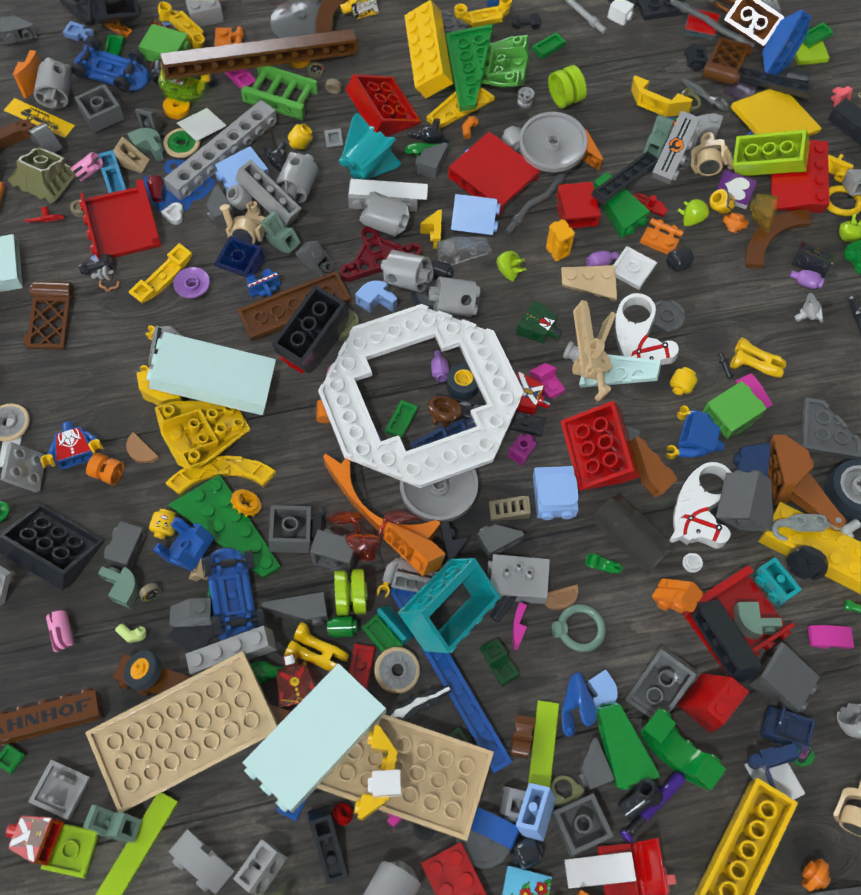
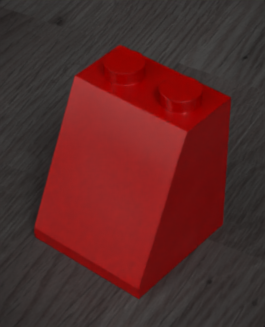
M702 673L678 702L677 706L711 734L725 724L749 691L732 677Z

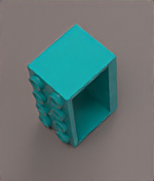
M475 558L450 559L398 614L424 651L451 653L457 648V644L470 634V630L475 624L482 621L486 612L494 608L501 596ZM463 583L471 597L438 631L429 619L430 615Z

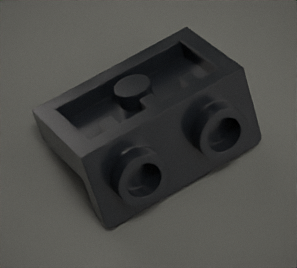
M802 241L792 261V265L803 270L817 272L824 278L833 263L835 255Z

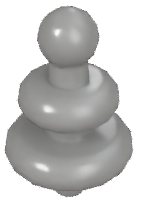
M104 266L102 269H98L97 273H92L91 278L97 279L98 277L100 280L106 279L109 281L112 279L114 270H111L109 266Z

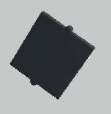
M211 625L175 627L168 635V638L189 653L208 646V642L213 638Z

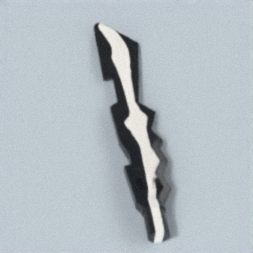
M448 685L436 691L427 690L423 695H415L411 700L406 699L402 706L392 707L389 716L407 721L422 709L425 711L439 702L442 697L450 694L451 691Z

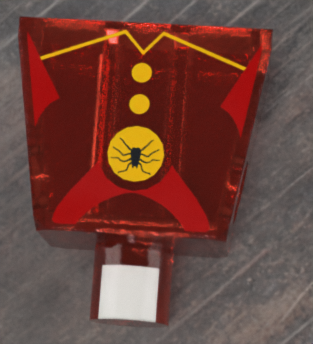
M295 653L282 656L285 667L277 669L280 708L301 702L317 686L307 663L297 664Z

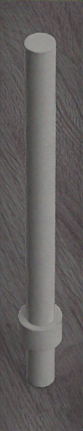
M565 0L589 22L590 26L596 28L602 34L607 31L598 18L589 14L575 0Z

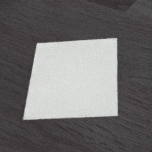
M208 108L177 122L196 141L227 126Z
M748 763L744 764L753 780L759 778L769 784L762 768L753 770L748 766ZM788 763L769 769L778 791L793 800L805 794Z

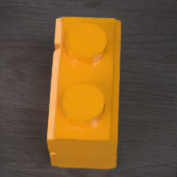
M565 220L555 221L549 226L546 249L549 253H552L551 256L555 261L569 256L575 232Z

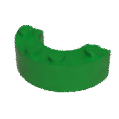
M657 709L641 730V736L646 745L662 762L673 771L680 772L686 780L701 788L712 790L726 771V768L721 765V760L713 754L699 751L693 743L684 740L679 735L680 732L675 728L676 723L671 719V714L664 709Z

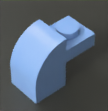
M370 281L364 284L355 294L356 304L369 313L378 304H381L391 312L397 309V297L392 292L387 291V283Z
M604 670L587 682L586 687L594 697L595 706L616 702L617 687L607 670Z

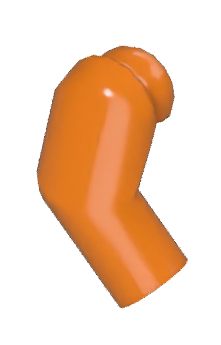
M469 116L462 125L463 137L465 139L471 137V127H476L479 123L478 118H475V116Z

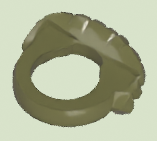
M691 88L683 90L681 95L693 97L698 103L695 107L691 106L690 112L697 111L701 106L699 96Z
M558 776L550 784V789L556 797L554 806H566L579 800L584 795L583 787L580 784H576L575 780L569 776ZM561 780L568 781L572 785V796L564 799L555 791L556 783Z

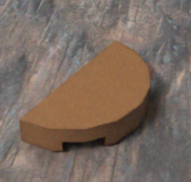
M134 432L128 437L126 448L132 460L137 463H153L159 459Z
M578 584L548 592L547 601L544 605L556 611L565 610L572 606L579 592Z

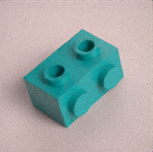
M776 557L762 565L753 574L756 583L765 589L769 599L777 604L778 607L795 597L802 590Z

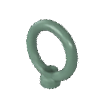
M576 604L566 608L561 613L558 621L552 622V634L554 638H561L564 644L575 651L589 652L602 644L606 634V626L602 616L594 608L583 604ZM578 612L586 613L595 620L598 632L593 641L581 644L569 637L566 621L572 614Z

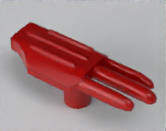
M637 193L638 196L632 194L648 210L662 217L666 215L668 209H666L664 203L657 200L655 195L649 198L641 193Z
M48 206L41 207L42 216L26 219L24 222H50L66 218L65 215L60 214L50 215Z

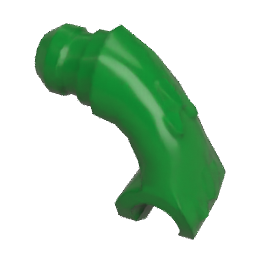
M589 553L586 557V566L593 569L602 570L610 574H619L623 569L620 563L605 559L598 554Z

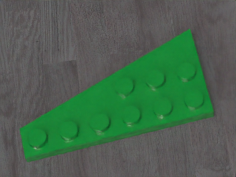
M493 24L446 33L460 112L476 109L493 32Z
M220 474L168 504L172 510L179 513L188 522H191L193 525L197 523L204 527L215 537L213 541L221 547L235 549L242 553L243 556L245 551L252 550L255 568L252 571L261 578L265 579L281 569L248 516L245 517L244 513L238 514V510L233 509V504L230 502L232 492Z

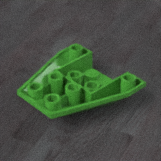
M527 35L513 36L490 44L482 83L499 87L524 86L529 64Z

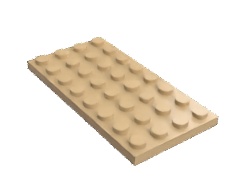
M242 651L85 733L118 813H124L267 738L278 724L245 652Z
M384 715L375 725L381 727L397 751L398 756L395 770H400L401 797H390V801L378 810L467 841L494 752ZM368 732L319 784L317 789L354 802L357 799L361 800L362 794L373 796V792H368V778H372V771H385L381 770L383 756L387 757L388 754L371 751V745L368 744Z

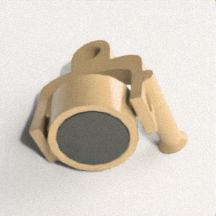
M712 132L704 133L701 137V144L694 147L691 151V167L694 173H699L703 176L718 174L723 167L722 160L725 165L728 164L729 170H733V157L725 141L722 139L716 140Z
M250 201L246 204L248 211L245 216H238L233 220L229 211L230 206L228 204L220 206L219 209L222 210L227 224L225 230L229 241L242 248L252 247L257 238L258 241H262L265 230L260 222L266 217L262 216L256 201Z
M860 782L858 789L845 788L833 814L836 822H839L843 829L861 837V808L846 805V802L849 799L861 800Z

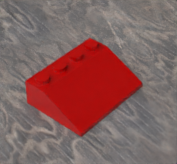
M352 75L346 91L363 119L369 126L375 128L374 132L378 133L380 131L384 136H389L421 124L422 121L392 76Z
M810 140L806 171L771 174V211L809 210V213H823L829 206L828 141Z
M614 401L561 420L580 491L621 484L641 477L621 408Z

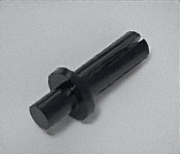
M724 352L720 353L719 357L721 360L719 364L723 365L727 378L732 379L734 375L728 363L730 359L726 358Z

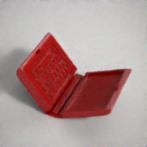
M659 838L632 844L597 847L598 856L632 853L636 881L604 884L605 895H669Z

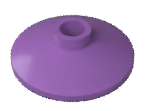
M189 267L181 270L175 276L173 285L175 291L181 297L192 299L202 296L208 290L210 279L204 270L197 267Z

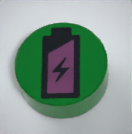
M810 747L807 752L798 750L800 757L793 761V763L799 767H806L812 764L814 761L813 750Z

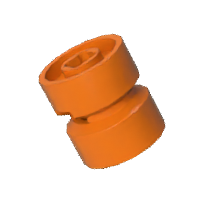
M98 452L92 455L86 467V474L97 480L101 479L110 485L117 484L124 471L123 462L114 458L109 459L108 456Z

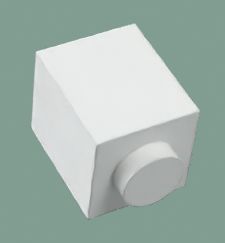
M614 0L610 5L608 18L624 26L634 15V4L626 0Z
M400 770L372 771V778H368V792H373V798L401 797Z

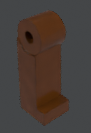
M24 119L1 128L0 151L24 139L29 140L31 135L29 130L33 128L31 121Z

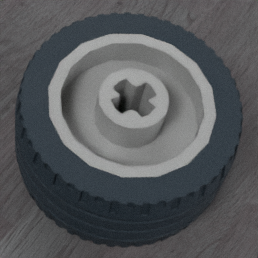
M852 459L840 464L829 475L824 486V493L842 516L849 521L854 519L861 521V459Z

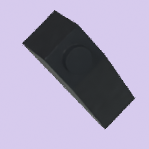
M329 804L307 811L309 825L326 884L348 878Z

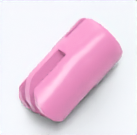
M92 152L71 167V171H74L82 165L83 168L75 173L77 177L85 171L88 172L80 179L81 182L103 167L101 158L94 161L99 156L98 154Z
M64 610L52 612V617L48 614L46 620L53 651L55 653L74 645L67 612Z

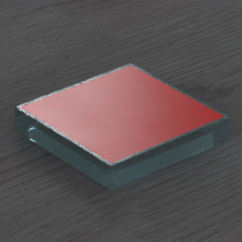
M696 9L708 15L717 23L719 22V13ZM688 13L683 34L714 40L716 30L703 20Z

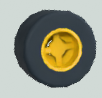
M458 364L450 369L447 374L446 385L448 393L451 396L469 400L473 398L479 391V387L468 364Z

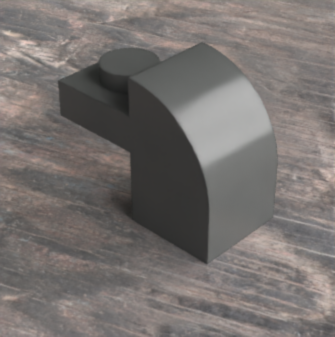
M44 122L29 130L31 134L29 136L32 142L37 143L38 147L53 153L62 148L53 132Z

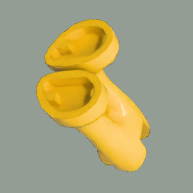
M743 337L739 339L735 347V355L730 363L732 369L748 365L772 377L781 378L783 376L784 370L782 368L786 367V361L781 356L765 352L752 345Z
M304 622L299 624L294 635V641L292 640L289 643L284 657L293 655L294 659L300 658L309 661L327 671H331L337 665L330 661L331 656L347 662L349 657L340 648L311 635L308 625ZM297 642L310 646L322 652L323 654L318 655L314 652H311L305 647H302Z

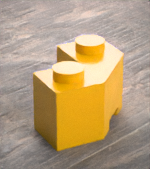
M149 370L137 372L139 390L146 401L152 402L157 406L175 401H183L182 396L149 389L150 381L147 380Z

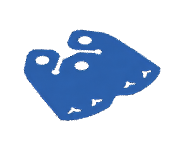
M167 160L164 171L170 174L175 170L170 169L171 164H176L178 167L185 160ZM149 176L143 178L148 199L160 213L175 202L185 204L182 206L183 212L190 208L192 201L205 197L215 184V180L209 177L201 186L193 190L189 196L179 200L166 189L164 182L163 201L155 203L152 201L146 183Z

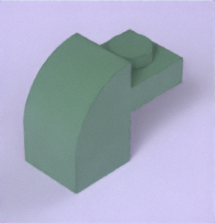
M661 115L657 116L643 153L648 151L659 159L669 138L674 120Z
M140 128L128 133L130 143L140 152L145 154L151 151L157 162L164 160L162 155L164 149L157 131L151 128Z
M276 212L270 213L260 222L267 233L265 237L278 250L290 253L301 243L293 228L285 227Z
M101 567L98 572L100 577L114 584L108 597L113 602L131 609L139 595V583L135 576L126 567L121 572L113 567L109 569Z
M738 602L732 608L734 622L740 633L747 638L757 640L763 634H775L782 627L781 618H761L759 602Z
M91 805L83 828L96 832L97 835L134 843L142 820L126 813H117L97 805Z

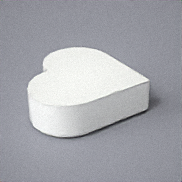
M172 203L161 211L162 215L173 225H178L183 220V207L180 203Z

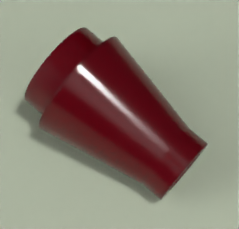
M159 175L149 176L146 183L152 201L155 203L162 202L164 181Z

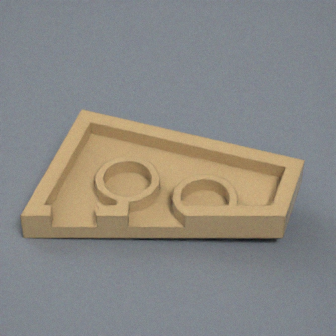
M615 265L561 268L562 287L580 292L585 291L598 297H607L613 301L617 300Z

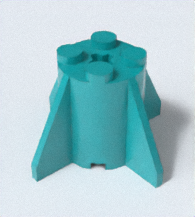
M359 113L352 117L344 150L338 162L350 171L349 174L353 179L367 180L398 168L401 162L391 152L392 148H390L396 139L394 137H385L380 131L378 133L374 132L375 128L369 126Z

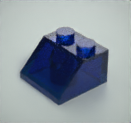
M229 236L214 266L247 278L258 273L265 260L262 247Z

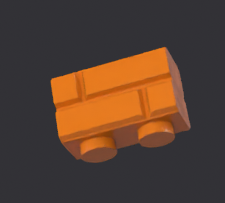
M661 579L652 597L660 609L664 611L673 609L678 613H683V611L693 612L703 593L694 582Z

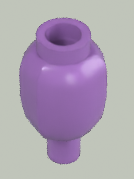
M608 251L594 252L586 258L587 266H607L612 260L618 259V253H610Z
M792 270L790 277L796 279L799 285L809 289H821L824 278H821L819 273L810 270H802L800 272Z
M437 350L434 352L435 358L431 361L432 376L438 382H444L447 380L449 365L447 359L442 357L441 351Z

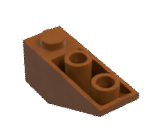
M637 436L630 442L641 476V483L656 498L663 494L677 478L672 469L666 467L661 461L660 456L653 453L648 447L647 442Z

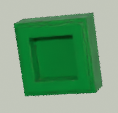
M7 743L0 752V767L13 775L26 758V755Z

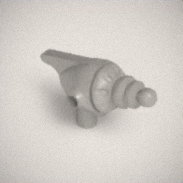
M813 293L808 294L800 313L794 316L796 322L806 318L810 320L817 319L823 322L822 306Z

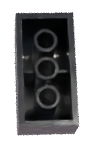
M315 284L273 341L272 346L276 353L307 373L314 371L346 327L349 319L346 303Z

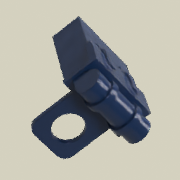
M785 706L780 710L768 707L764 715V723L761 726V736L766 739L772 738L771 742L782 746L795 743L798 750L807 752L815 720L786 711Z
M795 743L778 748L770 747L760 751L758 754H752L747 763L753 770L762 768L769 785L776 789L769 769L796 761L800 754Z

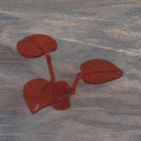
M403 510L386 512L377 536L360 534L356 520H360L361 515L353 511L333 513L327 516V520L340 525L352 523L355 526L356 533L346 535V543L359 554L360 560L372 561L375 559V548L379 547L380 538L387 522L405 523L419 520V517Z

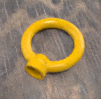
M842 185L829 188V206L827 209L830 212L845 217L861 212V195H852L856 200L855 208L849 210L840 209L831 203L830 195L837 192L849 193Z

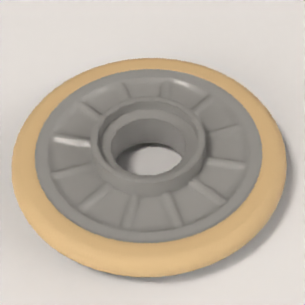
M4 404L0 406V441L7 442L18 439L29 427V414L21 405ZM7 418L13 419V423L10 426H4Z
M392 647L382 652L378 657L374 669L375 677L378 684L384 690L394 694L404 693L412 689L417 683L420 675V665L416 656L408 649ZM399 664L402 666L403 673L400 676L393 675V665Z

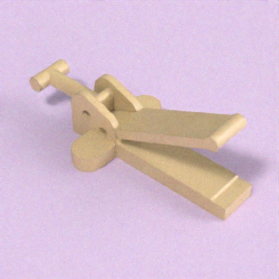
M581 300L573 310L579 357L573 364L572 372L575 375L597 380L599 392L595 399L600 402L611 391V387L605 385L604 372L610 371L612 363L604 351V346L616 313L611 312L602 323L598 337L594 338L588 302Z

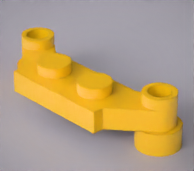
M500 0L498 6L467 12L466 5L457 4L454 14L456 19H461L468 25H471L472 28L500 23L502 18L509 14L512 0Z
M160 2L158 4L159 20L161 22L169 21L180 32L187 33L192 49H200L204 46V31L183 11L171 10V5L167 2Z

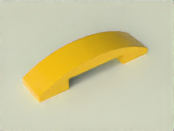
M179 243L167 254L168 260L145 282L140 280L129 293L141 303L157 296L174 281L175 276L185 268L193 254Z

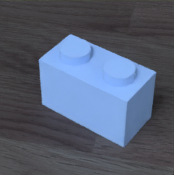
M532 783L528 784L516 823V827L522 836L544 841L556 797L549 787Z

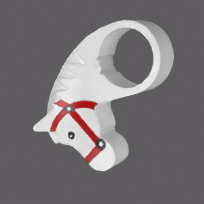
M631 294L621 301L615 321L617 346L621 356L659 360L661 365L671 364L677 359L678 345L674 341L661 343L657 339L648 337L654 323L656 308L652 299L644 294ZM640 305L649 311L650 317L644 322L635 324L630 321L628 322L623 312L629 306Z
M717 462L705 463L688 477L676 500L673 513L674 533L669 543L679 540L686 545L701 542L717 549L726 544L731 535L730 530L724 525L717 524L716 519L709 512L719 505L721 494L704 492L702 486H699V476L706 473L715 474L724 481L726 473H732L725 465Z

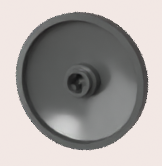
M288 0L279 5L274 10L270 21L274 37L278 39L315 34V19L322 2L318 1L315 3L314 0ZM332 18V31H333L334 21H333V18Z

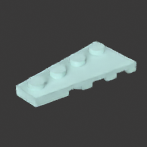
M607 354L612 363V368L610 371L604 372L605 385L658 381L661 361ZM581 376L579 386L580 388L598 386L597 380Z

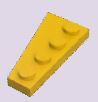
M481 87L476 109L460 112L455 91L427 116V121L433 124L434 118L440 119L438 129H441L494 101V95Z

